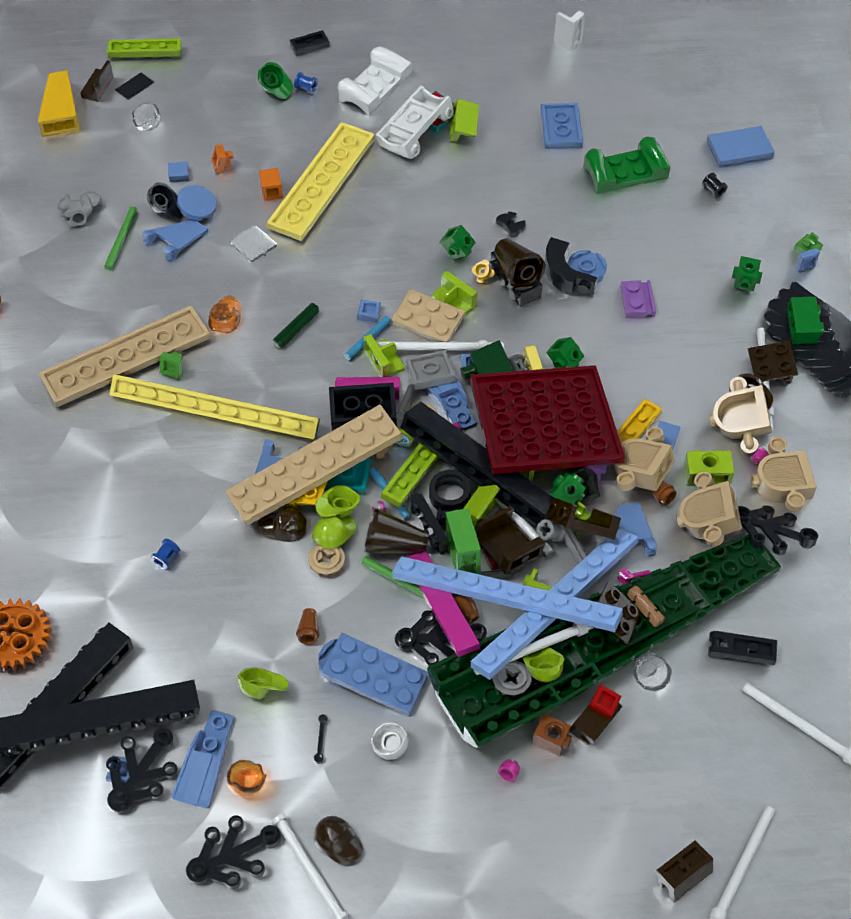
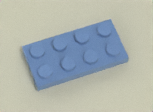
M342 632L321 672L322 677L406 716H409L428 675L427 671Z

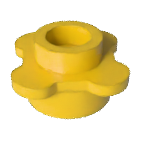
M482 260V262L472 267V273L477 277L478 283H484L487 278L495 275V271L490 268L488 260Z

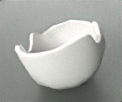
M389 722L383 723L376 728L371 737L373 751L386 760L397 759L403 755L408 747V735L404 727L397 723Z

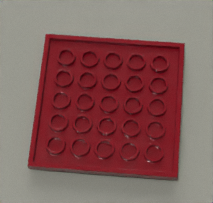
M596 365L470 375V384L492 474L621 464L625 462V454Z

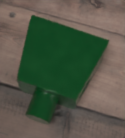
M500 340L471 352L469 366L460 368L463 380L469 379L470 375L514 371Z

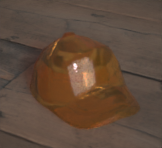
M231 295L225 296L211 308L208 326L212 331L230 333L236 330L240 323L241 305L238 299Z

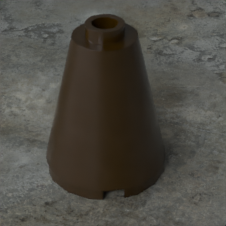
M508 238L502 239L496 244L494 252L512 287L516 290H526L534 286L532 283L537 279L541 280L546 264L539 254Z
M374 508L372 512L373 521L369 523L364 552L416 554L421 553L422 549L426 550L429 537L425 536L424 530L381 509Z

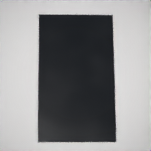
M141 72L115 90L126 99H129L154 81Z

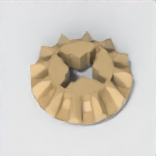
M317 544L310 550L308 555L310 569H313L316 574L321 573L325 576L331 573L336 574L340 568H343L345 555L340 546L336 548H323ZM322 554H324V556H326L327 558H331V559H330V561H331V564H330V565H329V563L327 564V562H325V561L322 562V561H323V556H322Z

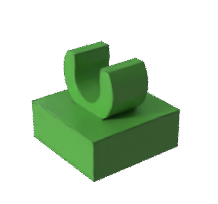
M812 232L810 235L807 234L795 244L794 250L798 253H803L817 248L820 252L823 244L818 241L819 236Z
M163 352L160 355L159 373L179 379L182 376L183 369L182 354Z

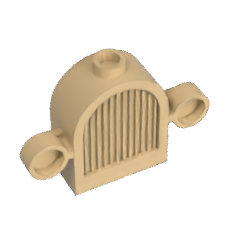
M734 377L729 383L731 392L721 396L714 406L713 414H709L712 427L718 426L720 432L726 437L743 439L741 441L743 453L747 456H752L759 449L758 441L753 436L772 433L765 392L762 385L748 388L744 378Z
M649 428L645 433L646 440L630 439L621 443L625 454V462L613 464L620 490L629 491L634 487L657 491L675 462L672 445L662 443L664 441V434L661 428Z
M773 437L768 445V451L771 455L761 460L756 474H751V486L764 499L775 503L785 502L788 510L798 512L803 508L805 500L812 499L817 486L805 450L785 452L787 448L786 440L782 437Z
M700 472L694 478V483L699 490L692 492L683 500L680 505L679 515L676 518L680 528L686 527L692 536L698 539H705L708 545L715 547L724 541L725 534L742 529L737 499L729 481L714 485V479L710 473Z

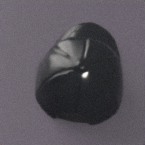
M155 183L147 192V201L151 209L158 214L165 213L176 220L182 218L183 214L176 204L178 196L174 190L165 183Z

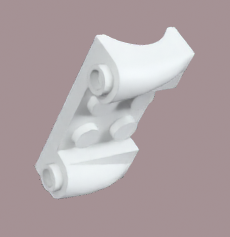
M381 46L371 51V65L354 81L347 77L344 80H340L338 84L339 101H349L358 105L368 116L411 75L410 61Z
M420 86L376 134L379 146L409 159L417 156L420 152L419 137L437 118L446 121L453 116L454 110L450 96L437 97L428 92L423 86Z

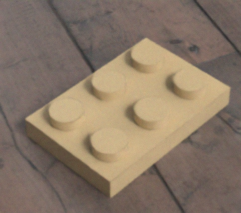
M410 289L393 315L391 324L434 342H450L465 317V311Z

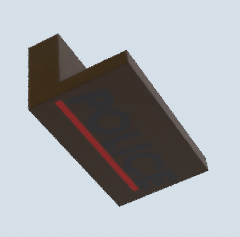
M107 60L101 69L96 68L80 92L81 98L99 102L114 78L110 61Z

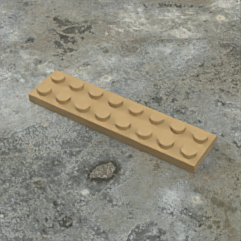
M191 305L43 370L38 375L55 406L59 407L112 383L113 374L128 376L159 362L160 355L163 352L170 354L173 352L179 353L211 337Z
M378 405L227 489L225 492L244 524L248 526L401 440L403 437L382 406Z

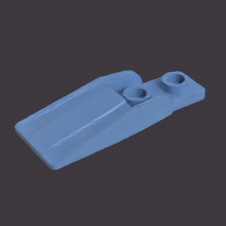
M457 378L456 382L425 388L431 399L446 418H449L452 424L459 422L462 431L476 425L475 419L468 410L466 394Z
M215 710L210 712L204 730H200L196 734L188 749L171 795L173 800L206 809L210 807L221 773L228 735L234 721L233 715Z

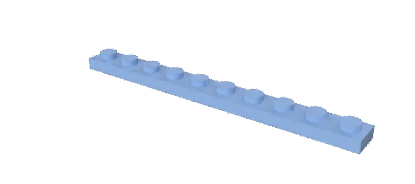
M619 527L615 540L606 538L549 591L579 598L638 544V536ZM526 611L471 661V668L490 680L556 618Z
M401 556L392 571L393 579L612 632L616 631L623 615L622 608L403 556Z

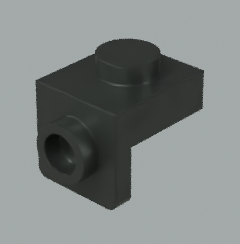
M586 467L576 468L569 473L570 475L575 473L584 481L582 485L586 487L583 492L585 496L580 501L583 505L600 497L597 474Z

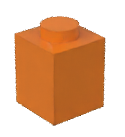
M278 168L259 170L263 200L283 198Z

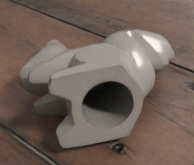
M85 192L80 196V200H71L69 195L65 194L64 198L57 204V209L65 212L61 214L63 218H70L67 222L68 227L84 225L87 217L92 213L93 207L101 203V196L95 192Z

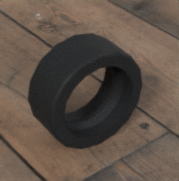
M444 470L434 475L430 481L429 499L435 509L441 507L446 510H456L457 508L461 510L471 498V483L469 478L462 472ZM447 483L456 484L463 489V495L458 499L446 500L437 494V489Z

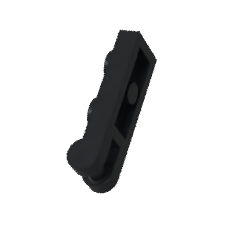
M420 493L412 494L410 498L411 513L419 517L418 522L421 529L426 530L429 534L430 545L432 548L436 547L440 555L448 552V538L424 496Z
M711 631L709 633L711 646L708 648V656L711 658L723 657L768 665H775L777 640L722 631ZM721 643H728L727 647L721 646Z

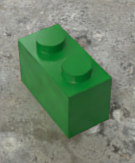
M791 297L787 307L792 344L818 343L820 336L824 333V325L820 322L821 307L817 305L816 297Z

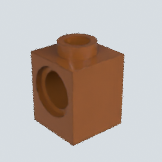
M544 714L533 734L532 744L559 756L562 749L567 750L573 737L569 735L571 726ZM555 733L559 738L552 739L548 734Z

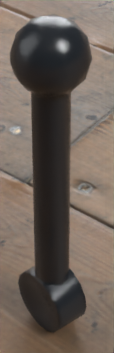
M321 714L318 717L320 728L317 753L314 755V762L316 764H321L324 760L322 745L324 727L328 720L325 714Z

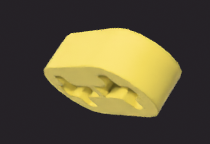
M535 345L524 346L523 356L527 368L530 370L543 369Z

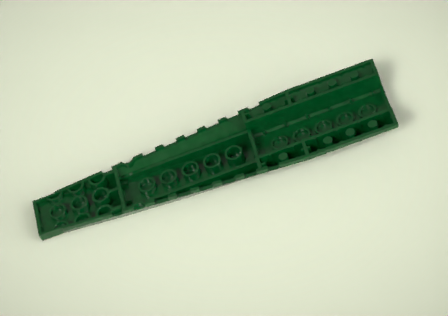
M748 534L736 541L731 540L690 556L686 561L681 562L680 560L672 563L668 568L654 570L645 577L631 579V582L621 586L616 585L615 587L635 605L636 601H632L627 593L632 587L638 586L643 591L642 595L645 594L656 606V611H660L665 617L661 625L653 626L649 621L650 618H646L641 612L627 645L611 631L593 628L587 634L580 637L576 635L548 646L564 657L561 675L551 683L537 681L531 676L530 687L523 695L518 694L515 697L507 694L503 696L501 691L495 689L492 678L489 680L481 674L476 675L474 669L471 668V661L505 630L500 631L480 641V649L460 657H457L455 653L427 667L437 700L461 738L478 749L565 704L762 579L778 572L781 565L765 545L761 548L753 547L750 544L751 536ZM599 592L590 595V598L586 600L597 602L600 598ZM556 618L530 643L570 628L574 622ZM522 657L516 659L517 661H520L523 664H525ZM507 674L506 682L512 681L516 684L517 677H511Z

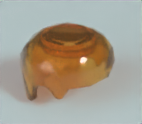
M239 760L231 765L227 773V783L231 791L237 795L250 797L261 790L267 774H264L261 764H256L250 760Z

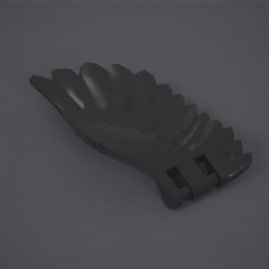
M792 282L790 289L783 288L779 290L778 299L769 301L767 307L769 311L763 316L765 322L770 325L766 332L781 342L790 340L794 358L803 360L802 366L804 368H811L810 374L819 377L818 382L825 384L824 389L828 391L833 390V394L841 393V398H847L851 395V321L799 283ZM791 297H816L817 305L821 307L820 322L824 325V333L820 336L818 343L792 344L787 307Z

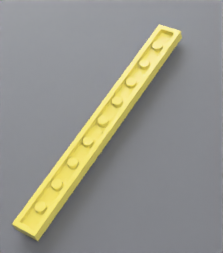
M113 374L109 394L115 397L316 440L320 418L116 374Z

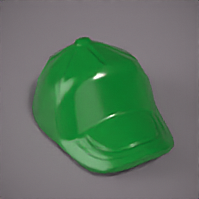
M268 62L258 70V81L265 91L271 92L280 99L290 97L293 92L292 81L278 64Z

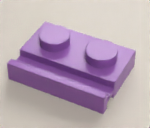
M641 280L621 281L620 289L625 318L646 317V315L655 317L656 308L650 280H647V282H641Z

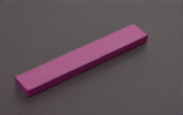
M426 550L407 557L433 564ZM418 585L457 657L480 649L479 641L451 593Z

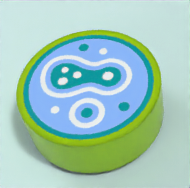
M397 427L403 438L395 442V444L401 447L411 446L414 438L400 427Z

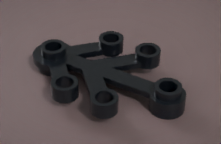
M765 505L755 510L738 506L741 525L751 536L750 544L753 547L761 548L765 542V536L758 533L755 527L760 528L772 542V551L777 555H784L788 548L787 543L782 541L777 534L799 541L800 546L806 549L816 545L819 535L814 529L803 528L800 532L779 526L794 527L797 517L793 513H785L782 516L773 518L775 510L771 506Z
M431 610L424 611L421 618L411 628H402L395 635L396 646L403 651L412 650L425 660L426 667L439 662V657L436 653L426 650L421 644L429 643L445 657L455 654V651L444 643L449 641L439 623L429 633L419 634L426 626L434 625L436 617ZM426 616H431L432 619H431V620H425V617H426ZM476 623L470 626L474 635H481V638H477L479 642L487 638V629L484 625ZM405 638H408V639H410L411 641H410V642H403L402 640L405 639ZM430 658H434L436 661L434 663H430L427 660Z
M160 728L155 731L153 744L138 766L134 751L136 748L135 739L131 736H126L121 740V749L125 753L129 778L124 786L122 785L119 772L121 770V760L115 756L108 758L106 769L110 773L113 790L108 794L107 803L112 811L122 813L127 811L133 802L150 798L157 800L163 796V786L158 782L150 784L148 789L133 790L138 783L165 777L172 779L177 775L178 768L174 762H166L161 768L148 770L159 752L172 746L173 733L169 729ZM161 734L168 736L166 740H160L158 737ZM130 741L133 745L130 748H126L124 743ZM117 762L118 767L112 769L109 767V764ZM167 767H173L175 771L171 774L166 773L165 769ZM155 787L161 790L157 795L151 793V790ZM119 795L125 797V800L121 803L115 801Z
M234 815L228 820L229 830L219 855L210 858L214 845L220 841L221 834L217 827L207 828L204 833L206 840L199 857L193 858L187 864L186 874L188 879L197 884L204 883L209 879L225 884L229 889H237L241 885L240 875L235 871L226 874L215 870V868L222 865L248 872L255 878L261 877L265 872L264 863L261 860L248 861L238 857L260 846H265L266 848L278 846L281 841L279 829L274 825L265 826L261 830L260 835L234 847L239 832L244 828L242 817ZM234 821L241 822L238 827H232V823ZM272 831L275 834L272 838H267L265 836L266 833ZM211 832L217 833L214 839L208 838ZM255 865L262 867L259 872L252 871V868ZM197 866L203 867L200 873L194 872V869ZM231 877L238 878L234 884H230L228 881Z

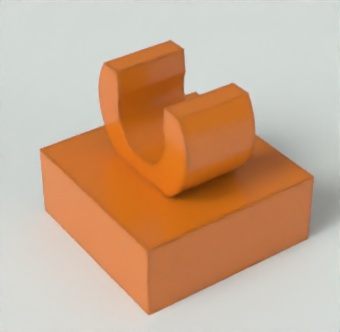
M215 145L211 161L215 172L223 173L224 166L230 167L232 165L230 159H234L231 151H224L223 145Z

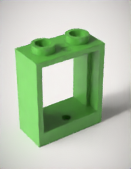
M469 509L446 512V534L454 569L481 575V549Z

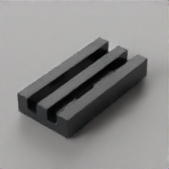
M323 30L289 40L296 56L330 46V41Z

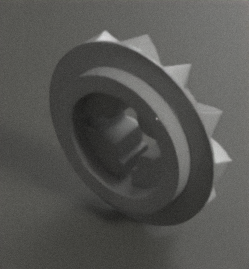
M514 660L505 665L492 677L495 689L501 691L503 696L507 694L515 697L518 694L523 695L530 687L531 675L525 664ZM507 674L511 677H517L516 684L512 681L506 682Z

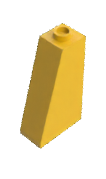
M67 70L49 73L38 117L42 136L80 130Z

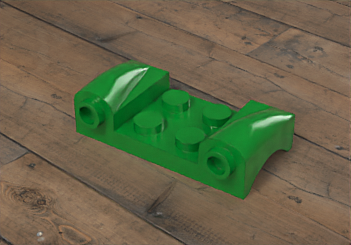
M644 137L638 144V150L605 157L601 149H591L584 156L583 168L590 173L596 194L669 178L670 165L661 146L654 137Z

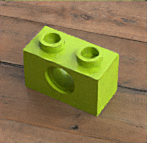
M694 450L686 452L684 460L686 485L696 486L694 478L700 472L710 473L714 479V485L729 481L731 485L734 476L731 451Z

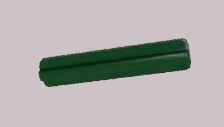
M310 303L273 338V344L278 348H282L319 313L318 305Z

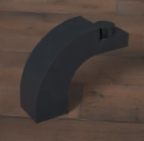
M550 237L545 254V273L548 280L554 287L567 295L572 296L575 290L594 296L598 277L571 268L566 262L570 242Z

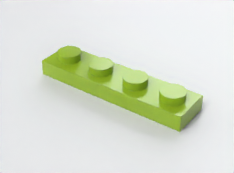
M181 38L108 40L107 55L108 58L181 56L182 42Z
M419 443L381 492V499L400 508L439 456Z

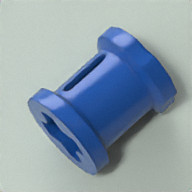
M299 72L295 77L294 86L297 89L302 88L307 90L308 93L313 94L317 89L318 79L304 76V73Z
M164 539L160 549L151 555V560L160 568L167 569L170 560L175 554H179L181 550L170 539Z

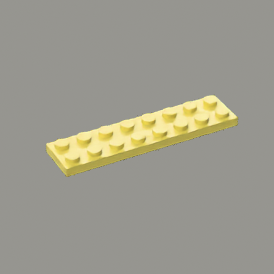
M341 122L267 221V228L302 241L375 140V134Z

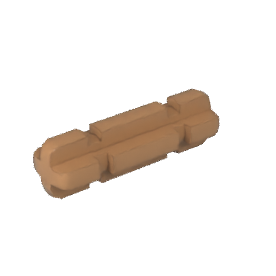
M638 586L629 589L628 597L632 601H636L635 605L646 618H650L649 621L655 627L661 625L665 617L660 611H656V606L645 594L642 595L643 591Z

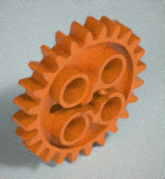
M21 598L17 600L16 604H13L11 599L8 600L7 605L0 601V624L8 621L6 624L0 625V642H2L0 645V666L4 672L8 670L9 666H12L14 672H16L20 664L26 669V662L28 661L35 664L33 657L38 656L42 658L43 655L40 650H48L46 642L52 640L49 634L52 632L49 618L46 617L44 609L40 610L38 604L33 606L30 600L24 605ZM31 623L29 626L23 627L25 624ZM26 644L24 647L18 648L20 645Z

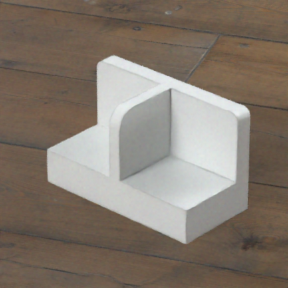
M578 11L571 18L561 12L557 13L554 42L569 51L577 47L582 42L585 13Z

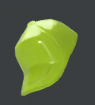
M334 486L317 500L315 505L316 511L321 517L336 516L339 519L346 518L357 508L360 502V495L347 486Z
M336 516L323 517L313 529L312 540L323 548L339 547L354 534L356 522L350 516L342 519Z
M550 647L522 657L528 672L537 681L551 683L563 671L564 657Z
M257 667L245 668L237 675L240 690L245 695L255 699L265 698L270 690L287 691L289 685L288 680L283 675Z

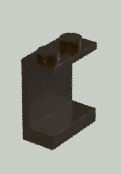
M512 506L500 509L486 519H480L474 528L480 547L505 575L541 557L545 544L540 536L530 541L511 520L514 510Z

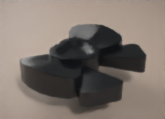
M508 211V214L499 215L495 222L508 230L510 236H517L526 227L525 220L519 222L513 220L517 213Z

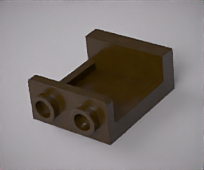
M555 497L553 498L552 503L548 507V520L565 527L615 540L621 520L620 517L593 508L589 521L574 517L577 505Z

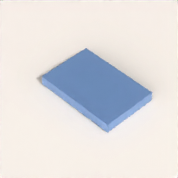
M578 103L541 104L540 111L545 149L583 148Z
M762 126L711 134L707 137L719 167L774 157L775 152Z

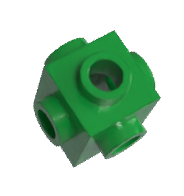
M462 225L448 229L439 243L444 247L448 255L455 260L469 256L476 242Z
M741 256L739 266H734L732 278L735 279V288L754 291L755 285L760 284L763 272H759L761 260Z
M572 337L557 339L546 352L555 368L579 367L580 361L585 357Z
M565 473L564 475L560 474L552 483L554 487L548 494L566 502L577 504L585 496L583 492L586 487L582 485L584 481L575 473L572 475Z

